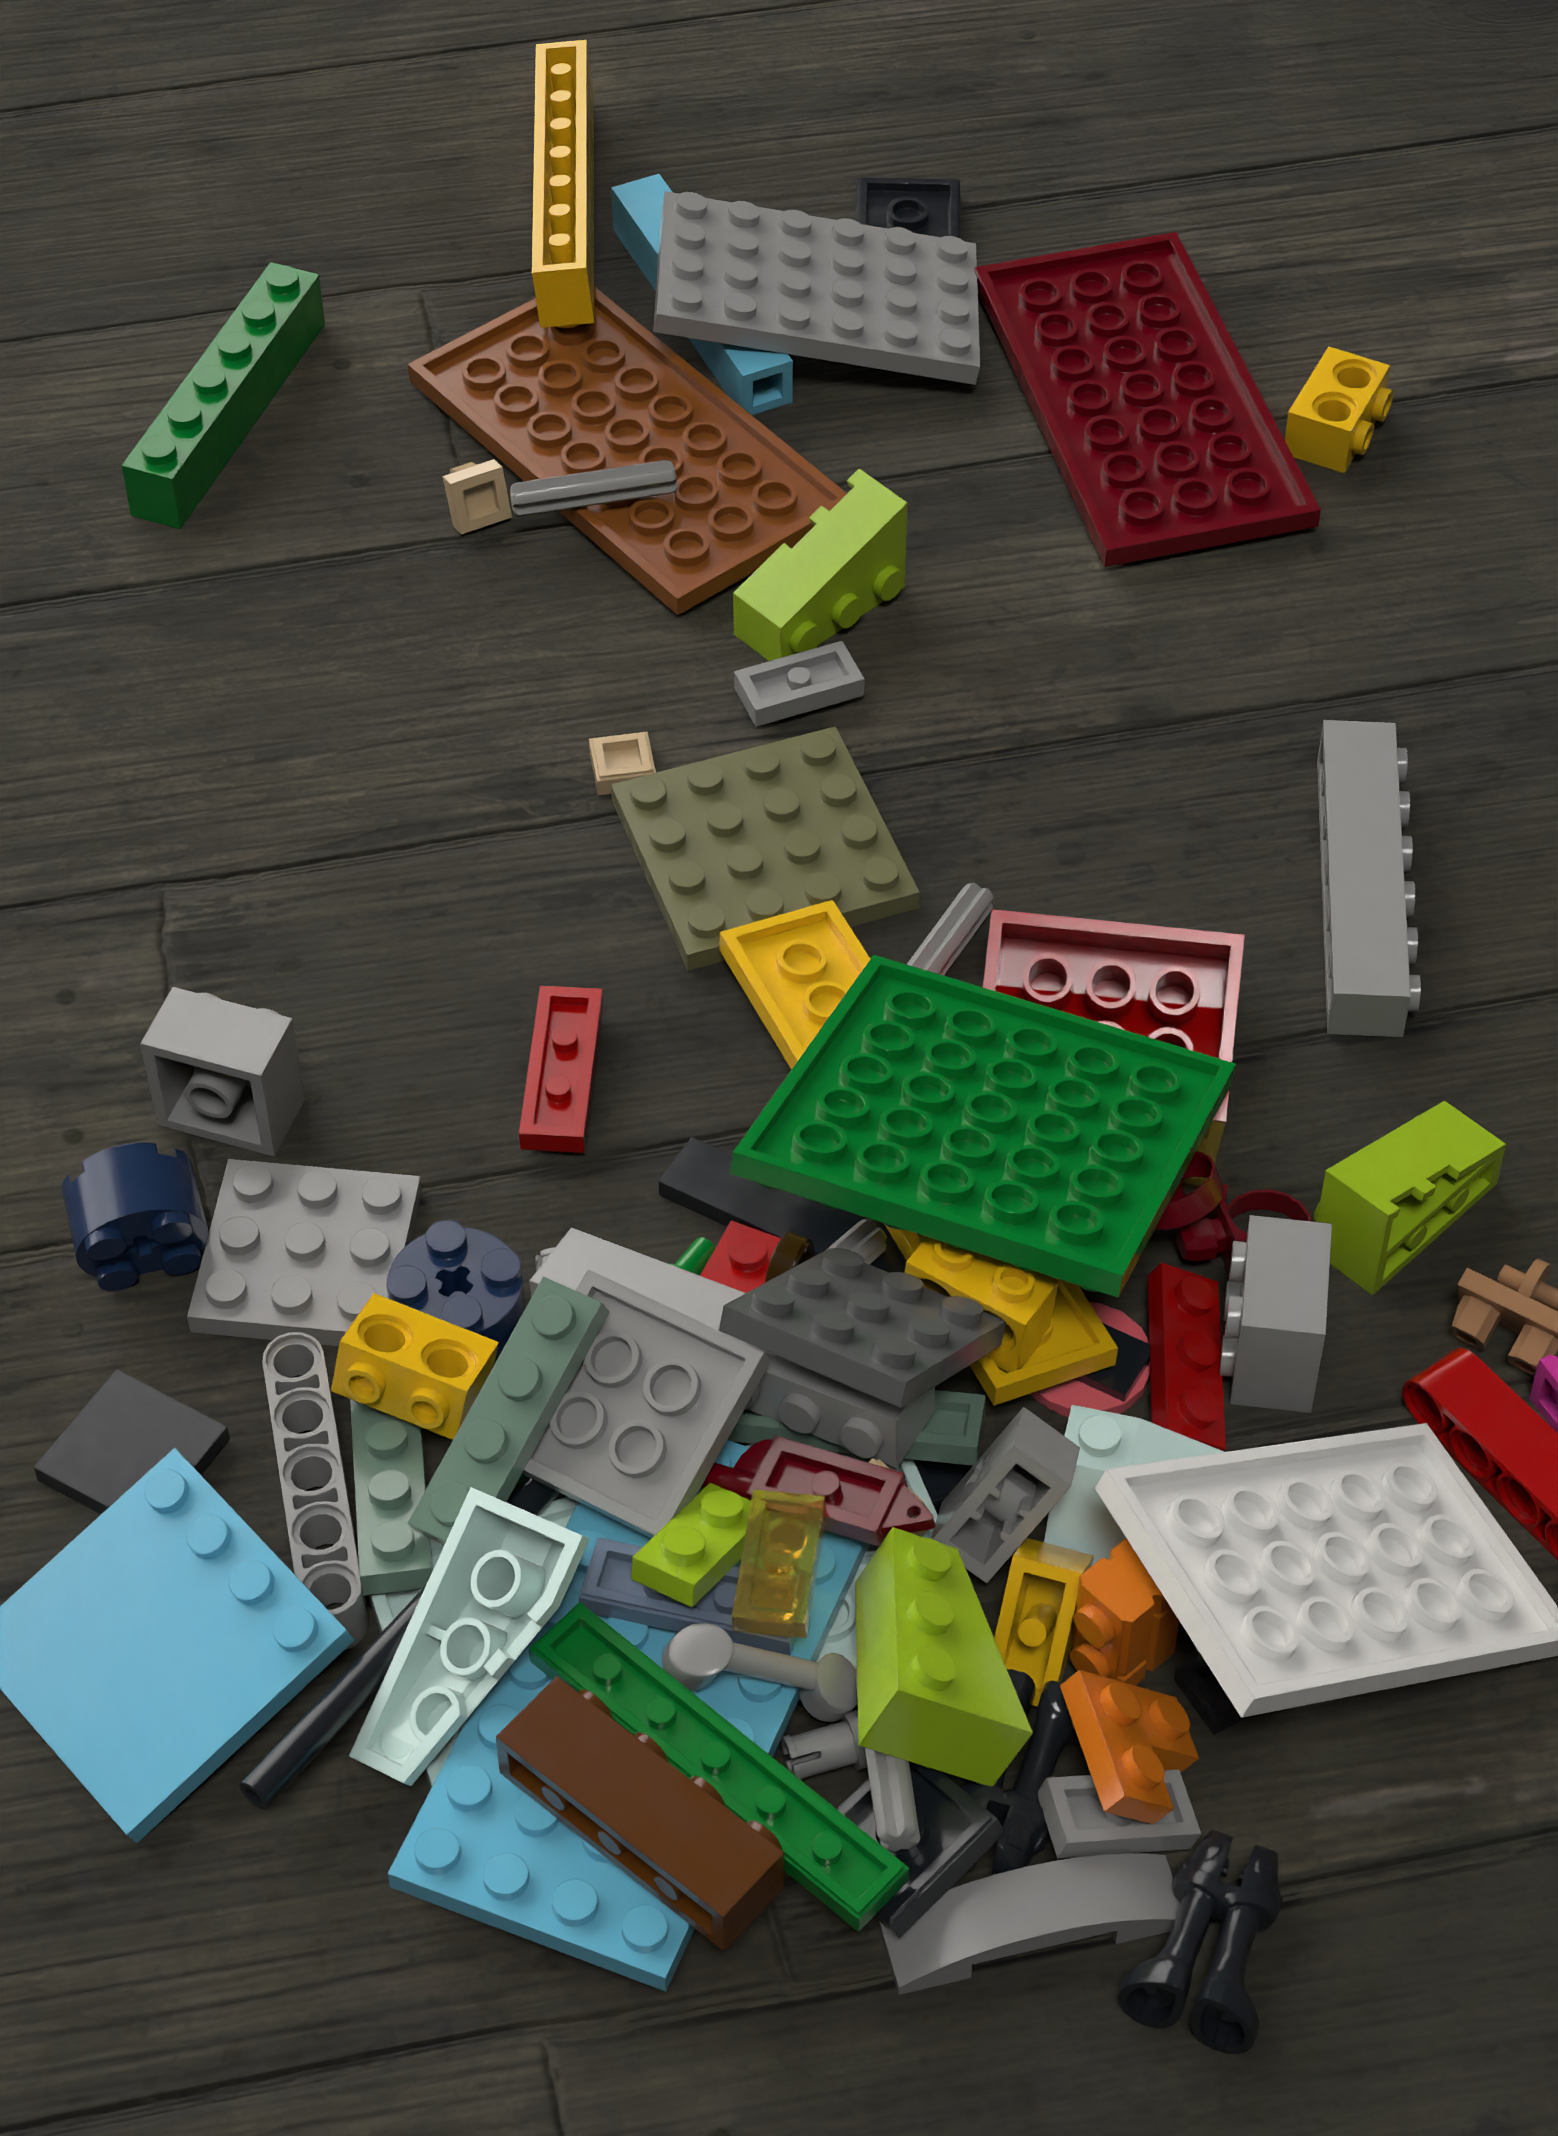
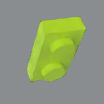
M709 1483L632 1557L631 1580L693 1607L768 1533L770 1509L741 1497L732 1491Z

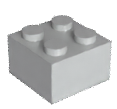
M172 987L140 1043L157 1125L275 1157L305 1101L292 1018L282 1016L270 1009H256L221 1000L209 993H195Z
M1250 1215L1246 1242L1233 1241L1229 1281H1227L1224 1302L1223 1321H1226L1225 1335L1222 1338L1219 1372L1220 1376L1232 1377L1230 1404L1311 1413L1326 1335L1332 1224Z

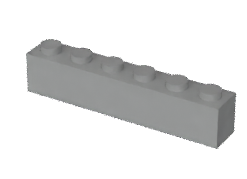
M1323 720L1317 769L1327 1034L1403 1037L1408 1012H1418L1421 993L1420 975L1409 974V965H1415L1417 959L1418 931L1417 928L1407 927L1406 918H1413L1415 883L1414 881H1404V872H1410L1413 842L1412 836H1402L1401 828L1408 827L1409 791H1399V784H1405L1408 756L1407 748L1397 747L1396 723Z
M572 1227L529 1281L531 1297L543 1276L576 1290L587 1269L716 1330H719L723 1305L745 1294L742 1291ZM744 1342L765 1352L771 1361L744 1410L747 1409L782 1422L795 1432L811 1434L847 1448L857 1456L874 1458L875 1460L880 1459L883 1463L897 1468L935 1412V1387L902 1408H899Z

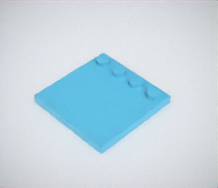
M174 1448L0 1606V1689L124 1833L137 1844L355 1639L179 1451Z

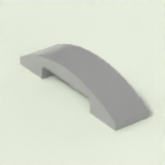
M1147 1853L1103 1854L1027 1866L949 1889L900 1939L880 1921L879 1930L898 1995L969 1979L972 1974V1964L1110 1932L1115 1944L1171 1932L1181 1903L1174 1894V1878L1166 1855Z

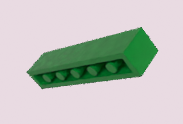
M273 262L269 263L122 464L131 516L177 529L183 527L325 326L319 274Z

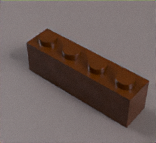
M556 1676L495 1736L500 1774L722 1951L725 1952L784 1889V1852L775 1835L761 1823L755 1820H750L746 1823L726 1808L721 1795L706 1780L698 1776H692L689 1779L668 1763L666 1754L652 1738L641 1732H636L632 1735L614 1721L607 1706L594 1693L586 1689H581L577 1692Z

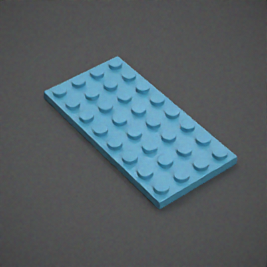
M727 1440L715 1462L733 1468L741 1455L750 1447ZM578 1502L565 1528L590 1540L560 1607L467 1718L388 1872L390 1888L666 1992L695 1928L500 1774L495 1736L552 1681L551 1678L530 1662L529 1648L579 1603V1594L597 1538L642 1547L652 1539ZM770 1514L768 1533L735 1566L807 1581V1597L791 1656L817 1661L868 1549L869 1543ZM597 1615L663 1668V1650L667 1643L678 1633L677 1631ZM724 1670L705 1688L690 1690L771 1757L774 1756L800 1698V1688Z

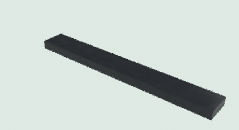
M691 1137L658 1181L660 1196L727 1227L731 1221L779 1238L787 1231L810 1238L815 1247L814 1256L827 1250L856 1223L868 1219L876 1227L881 1228L887 1237L885 1240L886 1250L870 1265L886 1272L905 1273L907 1261L885 1224L845 1210L827 1208L819 1202L779 1189H768L754 1181L730 1174L732 1155ZM1103 1323L1118 1347L1116 1364L1075 1378V1380L1125 1402L1150 1363V1344Z

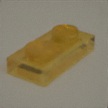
M753 1489L732 1611L734 1631L807 1638L827 1511L825 1496Z

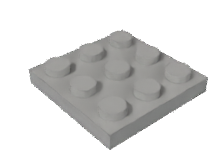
M228 1159L187 1315L190 1332L274 1340L277 1336L289 1332H302L313 1336L321 1345L339 1346L341 1338L373 1293L388 1298L386 1282L391 1264L399 1252L412 1241L422 1195L420 1176Z
M587 1269L575 1291L602 1302L609 1310V1314L522 1474L653 1538L697 1495L771 1361L765 1352Z

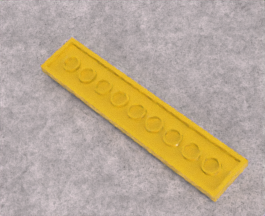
M833 900L721 931L719 938L721 954L791 1070L870 960V957ZM886 1226L906 1261L926 1238V1236ZM1055 1278L1059 1281L1050 1327L1043 1335L1041 1343L1021 1369L1008 1373L999 1368L995 1361L987 1356H983L970 1364L971 1369L994 1406L1116 1364L1118 1347L1077 1284Z

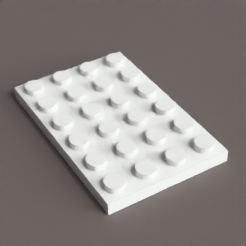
M1427 1423L1110 1468L1105 1470L1095 1487L1100 1498L1241 1718L1558 1656V1606Z

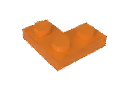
M1083 1670L1077 1671L1063 1682L1060 1688L1104 1812L1155 1824L1174 1810L1164 1782V1770H1180L1181 1773L1199 1759L1189 1732L1190 1721L1186 1711L1178 1702L1177 1697Z

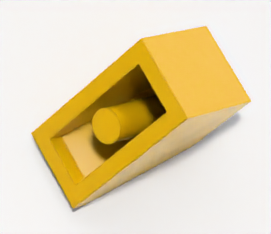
M1026 1538L1013 1554L994 1639L1006 1668L1024 1672L1033 1679L1036 1694L1032 1705L1038 1707L1045 1683L1052 1680L1060 1683L1062 1681L1072 1648L1079 1576L1092 1566L1094 1555Z

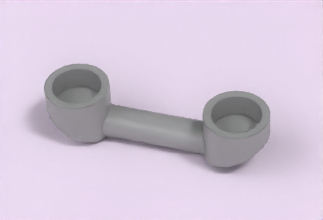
M708 1623L691 1624L681 1629L667 1643L663 1650V1669L689 1690L705 1688L724 1670L800 1688L799 1695L804 1708L813 1717L821 1721L834 1722L841 1720L858 1704L855 1682L856 1669L848 1659L837 1653L826 1654L818 1662L735 1643L725 1630L717 1625Z

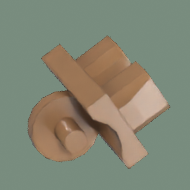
M1537 1258L1525 1274L1505 1264L1499 1273L1497 1282L1466 1268L1457 1284L1459 1305L1452 1323V1336L1456 1340L1475 1349L1485 1350L1498 1325L1519 1334L1508 1354V1363L1535 1378L1539 1359L1550 1354L1558 1357V1289L1546 1284L1551 1265Z

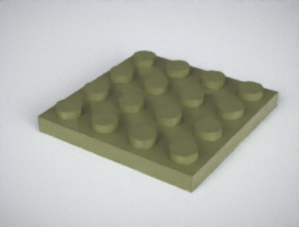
M836 726L611 784L613 805L688 971L726 961L719 950L721 931L826 901H834L850 927L919 909L920 892Z

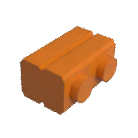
M1125 1538L1110 1551L1109 1559L1102 1557L1079 1576L1070 1659L1077 1671L1083 1670L1136 1686L1145 1678L1146 1670L1154 1671L1175 1653L1179 1619L1131 1544Z

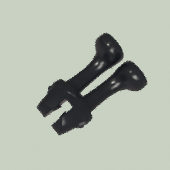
M1007 1669L1022 1708L1028 1718L1036 1694L1035 1683L1028 1674ZM1052 1680L1045 1683L1037 1707L1033 1734L1013 1788L1008 1790L1003 1788L1006 1770L994 1786H986L970 1780L968 1785L959 1786L995 1816L1006 1831L997 1841L992 1875L1027 1867L1034 1855L1045 1849L1046 1841L1050 1836L1043 1808L1038 1799V1791L1046 1778L1052 1777L1058 1758L1066 1744H1080L1060 1688L1062 1684L1060 1682ZM976 1863L968 1871L972 1872Z
M1211 1830L1202 1840L1192 1857L1179 1864V1870L1173 1881V1890L1181 1904L1167 1942L1155 1958L1138 1964L1123 1977L1117 1999L1124 2013L1138 2023L1154 2028H1166L1174 2025L1184 2011L1191 1987L1195 1961L1212 1920L1220 1919L1223 1922L1221 1934L1211 1968L1200 1987L1191 2012V2027L1197 2039L1207 2047L1222 2053L1240 2054L1253 2047L1259 2032L1258 2014L1246 1991L1244 1980L1248 1957L1258 1931L1269 1928L1275 1922L1283 1901L1280 1890L1277 1887L1279 1873L1278 1853L1255 1844L1249 1863L1244 1866L1238 1878V1882L1242 1883L1241 1887L1226 1884L1221 1881L1222 1876L1227 1877L1229 1867L1228 1856L1234 1837Z

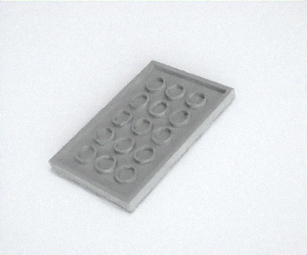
M665 191L661 208L653 332L976 385L980 370L977 276L974 272V267H977L976 243L965 242L954 236H943L940 238L917 234L900 227L887 229L863 225L855 220L846 218L833 220L810 216L799 210L780 211L762 208L746 201L727 202L709 199L693 192L679 194Z

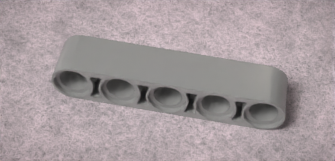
M289 1332L277 1336L267 1345L263 1352L262 1363L294 1574L324 1607L332 1603H344L341 1607L328 1611L355 1639L345 1649L347 1650L363 1640L368 1631L369 1616L366 1598L363 1596L362 1584L360 1582L359 1556L332 1391L324 1351L320 1342L313 1336L302 1332ZM306 1430H313L305 1434H298ZM324 1486L323 1488L315 1491H306L313 1487ZM323 1544H334L332 1547L324 1550H315L316 1547Z

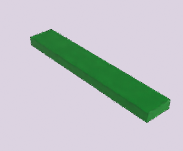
M581 1602L573 1607L529 1648L530 1662L553 1680L558 1676L577 1692L581 1689H586L594 1693L607 1706L614 1721L632 1735L636 1732H641L652 1738L666 1754L668 1763L689 1779L692 1776L703 1778L721 1795L725 1807L747 1823L750 1820H755L768 1828L782 1846L784 1852V1871L858 1932L909 1880L908 1866Z

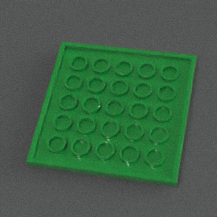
M873 955L734 1149L730 1174L754 1181L768 1189H779L819 1202L827 1208L845 1210L882 1222L893 1229L907 1230L936 1239L959 1250H970L1008 1262L1021 1270L1036 1271L1077 1284L1087 1291L1102 1292L1119 1298L1232 1085L1236 1063Z

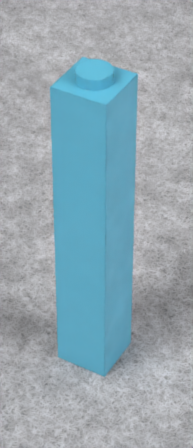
M660 174L611 188L613 230L655 291L661 208L664 192H672ZM688 338L726 394L751 415L793 403V360L788 354Z

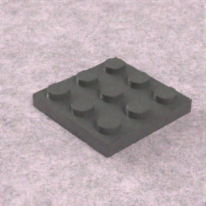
M829 1248L723 1305L719 1331L902 1408L1001 1346L1006 1322L999 1317L984 1312L982 1305L972 1299L959 1296L947 1297L923 1287V1282L913 1275L902 1272H886L864 1263V1258L854 1251L843 1248Z

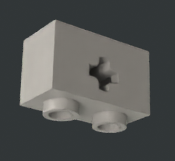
M1023 1407L941 1503L935 1523L936 1527L933 1530L931 1539L958 1548L965 1568L988 1583L1072 1485L1080 1447Z

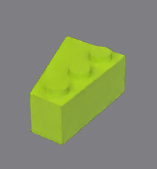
M858 469L847 480L848 486L852 489L830 511L821 505L809 517L814 527L792 549L783 543L733 593L734 635L768 661L817 648L819 644L843 628L851 627L861 616L883 601L894 598L905 587L907 502L861 469Z
M1443 1101L1325 1171L1321 1200L1314 1212L1313 1219L1319 1223L1332 1224L1330 1264L1368 1293L1374 1295L1497 1184L1506 1143L1452 1105Z
M892 1527L855 1582L858 1745L986 1786H994L1033 1732L958 1548Z

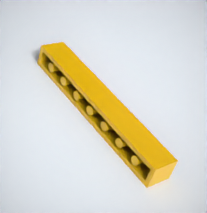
M587 40L536 44L532 277L540 328L555 326L573 328L580 324L594 323V92Z

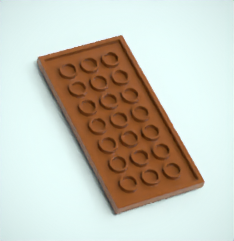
M595 286L594 323L580 324L573 328H560L557 326L540 328L535 298L408 364L409 381L523 481L662 460L672 461L677 476V489L672 494L567 509L559 512L677 615L755 572L783 543L792 549L814 527L809 517L821 505L830 511L847 494Z

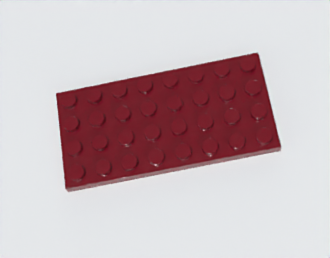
M1177 232L974 267L980 299L1104 567L1319 526L1321 509Z

